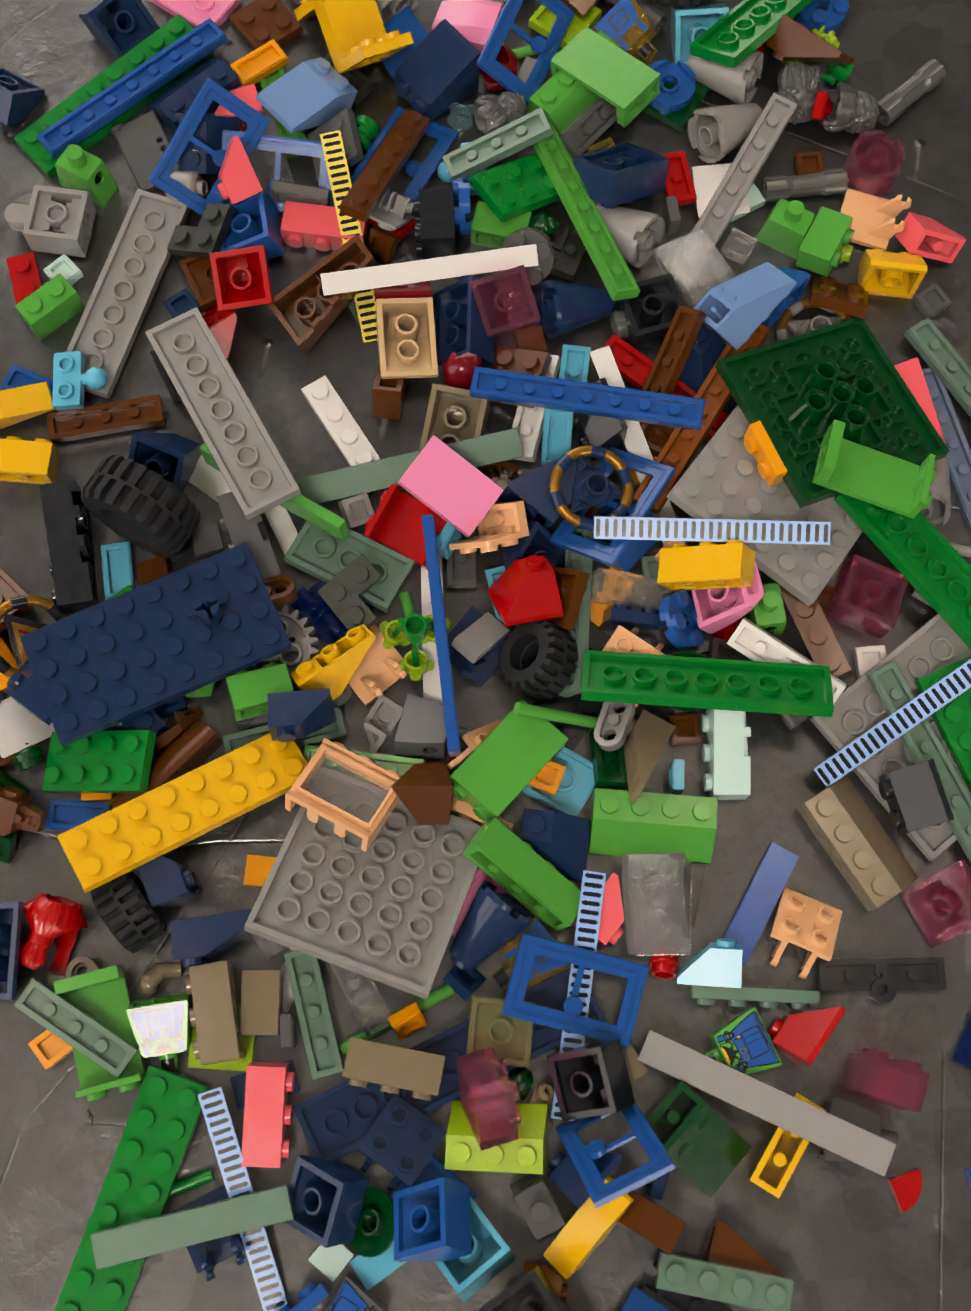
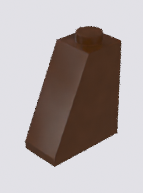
M635 1190L627 1193L633 1199V1202L618 1222L671 1255L686 1223Z
M713 1218L703 1258L704 1261L785 1277L724 1221Z

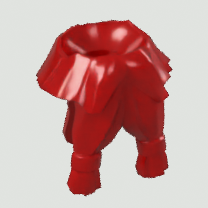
M41 892L32 900L23 904L22 911L29 923L30 930L19 949V961L22 965L33 970L44 966L48 948L54 938L57 951L49 971L56 976H65L67 963L76 943L78 931L80 928L87 929L89 927L85 920L82 905L63 896H52L49 893L43 894Z

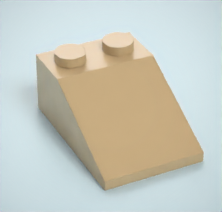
M433 298L376 299L375 316L381 379L438 377Z

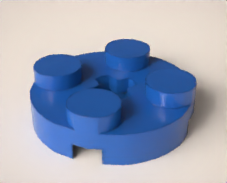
M813 0L796 15V19L810 30L811 27L820 30L824 25L826 26L824 32L829 33L832 30H837L843 24L849 10L848 0ZM817 5L825 6L826 11H824L822 8L817 9Z
M663 59L649 66L660 73V94L650 103L652 107L656 108L659 113L668 115L672 111L681 110L690 104L696 90V76L687 64L678 61L677 64L669 63V59ZM667 82L669 85L673 83L675 85L673 89H667L664 87V83Z
M469 177L452 180L455 234L471 235Z
M681 589L662 598L659 606V617L661 622L666 620L669 630L664 631L670 643L679 650L693 649L703 645L705 631L698 627L694 600L687 591Z

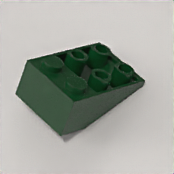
M677 1080L646 1117L676 1167L711 1198L752 1147L683 1081Z

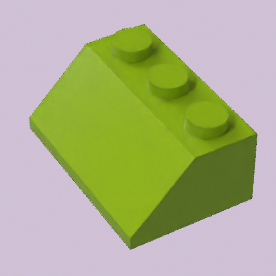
M453 1100L446 1133L445 1169L524 1174L546 1173L549 1104Z

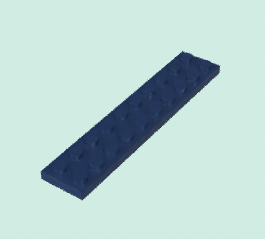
M571 968L527 989L524 1001L535 1002L536 1005L565 1012L563 1003L567 998ZM591 989L588 1018L606 1023L607 1020ZM470 1019L410 1048L446 1056L438 1096L432 1095L431 1101L412 1098L413 1091L400 1089L399 1097L423 1114H427L517 1068V1066L465 1061ZM533 1023L530 1061L560 1046L562 1030ZM348 1079L294 1106V1112L314 1158L334 1161L356 1150L394 1094L380 1091L381 1084L368 1082V1087L363 1088L349 1085Z

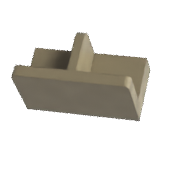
M242 971L241 1035L280 1036V1015H283L284 971Z

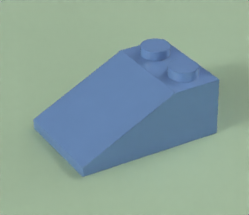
M320 57L300 63L259 92L256 100L290 133H295L320 126L345 108L351 110L357 90L327 60Z

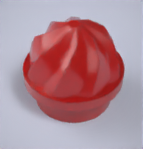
M661 948L653 953L652 959L649 961V968L652 969L651 975L653 977L668 980L677 977L680 963L677 954L671 949Z

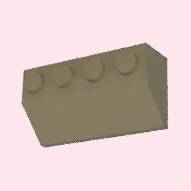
M847 776L797 808L867 912L880 907L918 879L915 872Z

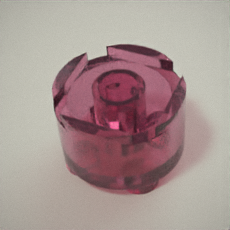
M872 130L861 134L856 139L843 166L848 176L847 185L851 189L873 196H880L893 188L905 161L904 147L896 137L892 139L886 136L887 132Z

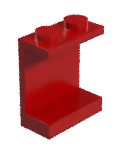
M391 484L389 489L382 493L376 513L367 520L364 535L415 561L416 565L428 570L421 515L432 514L434 516L436 538L440 535L447 521L421 501L403 493L396 485Z

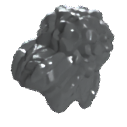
M803 62L789 63L779 71L777 78L779 86L778 95L798 104L795 113L789 121L796 125L812 119L817 92H822L824 83L821 80V68L819 65L812 64L808 66Z
M842 82L837 83L836 89L824 91L827 92L834 105L831 114L826 115L824 121H819L822 128L833 133L845 129L846 132L851 134H864L873 129L877 122L879 107L875 96H871L866 91L859 92L852 85Z
M503 92L498 97L494 94L482 95L474 101L473 111L477 129L485 135L528 114L525 98L519 95L518 92Z

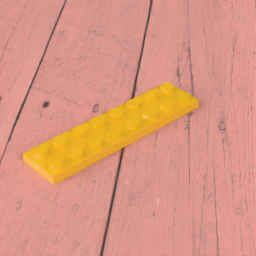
M269 733L58 835L57 838L86 894L285 794L292 788L308 763L295 741H273Z

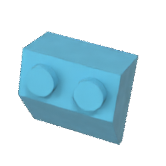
M723 3L698 5L692 8L690 6H685L684 8L671 6L670 35L674 63L677 64L678 61L687 64L690 56V44L729 12L728 6Z
M470 1197L472 1254L448 1261H434L464 1303L516 1259L472 1197Z

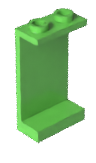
M585 27L579 34L575 35L570 43L557 52L551 60L552 76L560 70L615 106L617 123L624 128L660 94V73L588 27Z
M836 419L833 420L823 435L812 483L912 519L922 509H927L932 498L929 488L937 472V469L933 468L936 455L930 453L920 466L844 439L843 433L846 423Z
M523 699L520 701V703L528 704ZM513 709L450 776L453 785L452 794L458 800L468 802L473 807L474 814L482 821L487 822L494 817L498 819L501 813L552 757L559 754L566 745L568 738L548 720L517 715Z
M114 965L53 982L56 995H62L66 1000L138 1048L126 1012L131 1001L123 966ZM73 1048L81 1090L75 1092L76 1098L87 1096L88 1102L107 1097L106 1090L118 1087L120 1093L139 1088L138 1081L144 1080L146 1072L140 1051L135 1055L121 1078H117Z

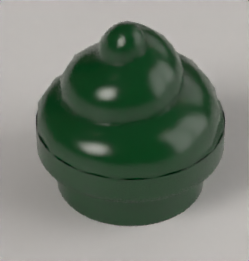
M546 212L537 213V216L531 217V227L541 230L548 237H551L560 226V222L556 221L554 217L549 216Z
M30 745L17 752L13 756V762L15 766H19L20 771H25L43 764L42 756L44 752L38 745Z
M517 1067L503 1074L502 1085L508 1094L525 1100L532 1088L534 1077L532 1072L526 1067Z

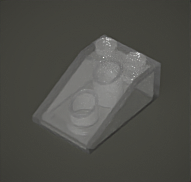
M703 228L652 250L662 274L672 273L684 307L694 308L711 288L735 277L733 270Z
M685 853L623 855L622 892L628 955H691V861Z

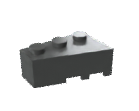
M232 492L217 496L223 518L219 519L225 535L229 534L232 543L228 544L229 549L246 542L262 579L282 575L262 515L260 514L247 520Z

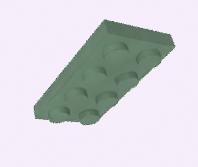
M306 521L284 556V561L328 583L360 555L364 554L383 578L360 597L364 602L388 613L412 572L415 561L349 528V536L343 542Z

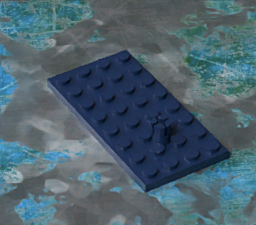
M246 542L20 636L57 737L63 747L293 649Z

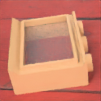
M324 738L322 744L292 788L285 793V809L291 811L296 803L307 809V818L311 822L317 823L323 817L334 823V832L339 837L344 838L348 831L361 837V850L367 852L400 800L391 786L401 776L393 770H385L375 765L366 756L354 754L339 742H332Z

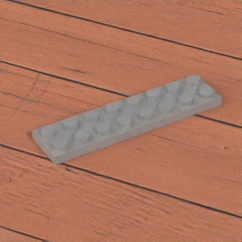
M137 189L66 351H82L85 354V373L92 367L102 368L107 373L108 382L104 388L93 390L85 385V392L110 399L171 257L167 247L175 226H184L191 210L185 204L173 202L170 198Z
M193 308L146 331L145 334L246 519L250 520L300 495L301 491L198 308Z

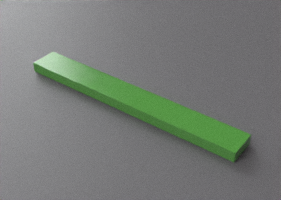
M550 124L553 135L533 144V147L611 299L616 301L637 298L640 289L593 199H590L567 149L558 136L556 128L553 124Z

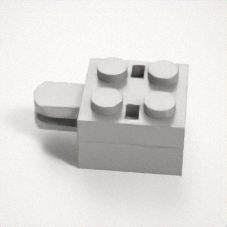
M34 185L30 204L10 203L4 211V217L12 231L23 232L22 234L32 251L61 255L65 253L69 256L86 258L97 209L89 191Z

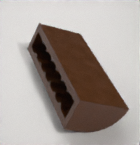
M201 718L194 722L152 762L147 792L198 768L223 744L220 737ZM119 793L109 804L114 809L145 793Z

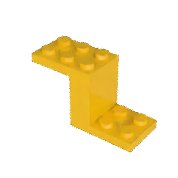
M301 0L302 5L294 10L297 21L317 15L335 70L339 74L382 61L414 43L411 32L400 35V31L396 30L386 34L376 0Z

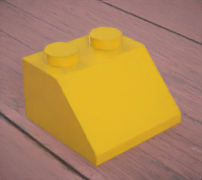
M865 249L859 262L857 284L863 286L864 290L868 291V294L912 299L927 273L928 266L920 255H912L908 252H885L881 249Z

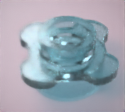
M457 102L452 103L449 107L451 113L447 118V124L460 131L471 128L473 126L472 115H474V106L459 105Z

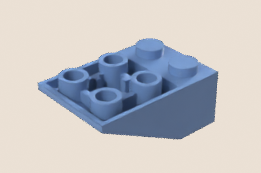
M765 262L711 288L693 309L704 312L706 314L704 323L733 348L738 350L742 344L749 340L751 334L770 316L776 306L789 295L797 282L771 263Z

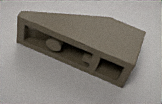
M644 709L638 720L633 718L627 734L629 737L623 747L629 800L636 803L676 727Z

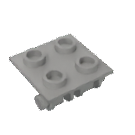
M388 188L369 218L378 222L379 227L393 231L414 220L415 217L411 216L414 213V203H412V199L395 191L392 192L389 198L390 189Z

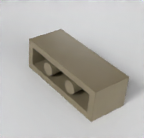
M225 960L189 967L190 975L185 977V984L188 995L192 994L193 1007L189 1008L191 1026L196 1027L197 1040L193 1041L196 1060L200 1059L201 1065H211L245 1058L242 1035L240 1034V1018L232 962Z
M350 1037L342 1077L349 1078V1085L367 1088L368 1082L381 1084L380 1091L399 1095L400 1089L413 1091L412 1098L431 1101L432 1095H439L446 1056Z

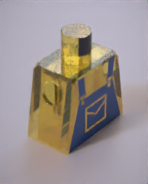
M619 0L592 29L596 33L601 30L619 44L622 50L633 57L639 54L645 62L651 60L657 53V49L650 42L657 32L638 0Z
M537 917L533 918L530 926L522 931L552 940ZM522 932L500 952V956L506 965L492 975L502 991L508 988ZM535 954L527 989L571 967L570 963Z

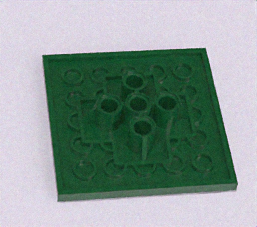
M862 318L849 319L718 360L715 366L749 424L761 421L788 471L782 479L800 508L842 494L812 483L823 435L834 419L846 423L843 433L844 439L919 466L930 453L936 455L935 461L944 458L949 453V449Z

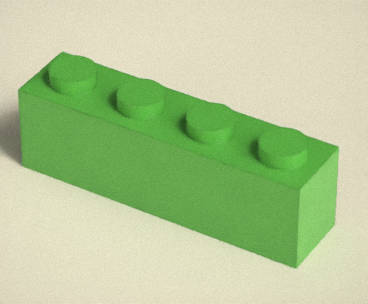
M494 817L481 825L463 851V854L551 930L558 932L571 926L578 914L581 893L579 887L560 874L552 863L545 861L539 856L529 843L522 841L510 831L509 826Z

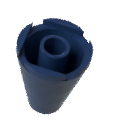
M542 281L539 284V287H542V291L536 293L537 319L539 325H545L547 331H543L546 338L558 337L610 316L616 307V301L611 299L606 287Z
M484 880L480 885L449 949L452 953L451 961L462 970H465L467 967L474 970L533 922V919L529 918L530 914L507 893H495L494 891L497 889V886L487 880Z

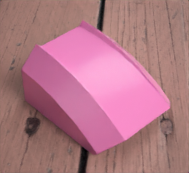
M494 0L442 1L433 22L432 30L443 19H446L481 54L505 3Z
M757 562L754 564L753 587L691 590L699 629L712 634L739 620L756 606L764 595Z

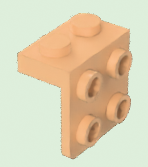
M524 500L494 503L477 526L479 535L449 543V550L459 549L460 554L476 552L477 548H480L481 553L498 550L499 544H501V547L519 544V538L530 536Z

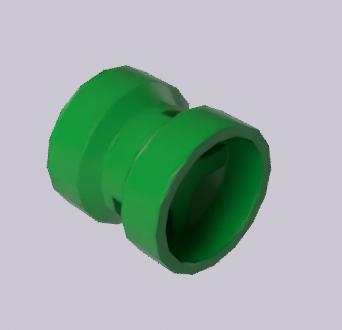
M358 115L355 120L364 155L371 146V140H375L380 133V128L370 117Z

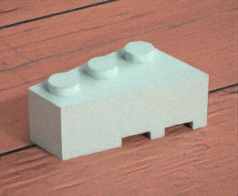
M707 709L705 714L701 715V732H706L707 743L702 745L703 762L708 764V773H704L703 777L704 791L709 792V797L718 798V800H746L750 796L751 756L748 755L747 737H751V727L746 726V711Z

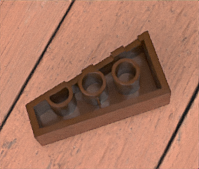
M356 234L273 297L274 303L268 304V306L302 352L307 355L359 292L353 291L324 296L320 274L378 265L373 255Z

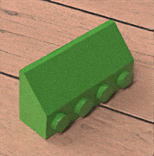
M601 30L597 33L600 36L607 39L608 41H610L611 43H613L614 45L621 48L619 44H617L614 40H612L610 37L604 34ZM558 70L529 98L528 114L542 108L549 125L553 124L558 134H560L599 96Z
M595 788L592 794L588 854L711 864L717 829L718 798L641 792L636 803L629 800V791Z

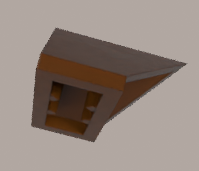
M415 763L391 788L417 821V825H448L453 785L446 763Z

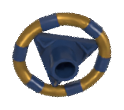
M594 445L576 447L563 454L551 473L549 486L554 507L568 523L577 528L594 530V519L578 516L575 514L576 512L622 497L620 503L608 517H624L630 508L633 498V480L629 469L615 453L606 448ZM584 457L598 458L610 463L617 471L623 492ZM578 459L570 507L568 508L560 489L561 477L571 463Z

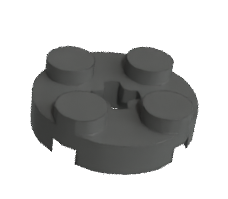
M524 227L512 232L503 241L500 249L536 244L539 265L502 270V272L512 281L521 285L539 284L552 271L556 260L555 249L552 248L549 237L541 230L533 227Z

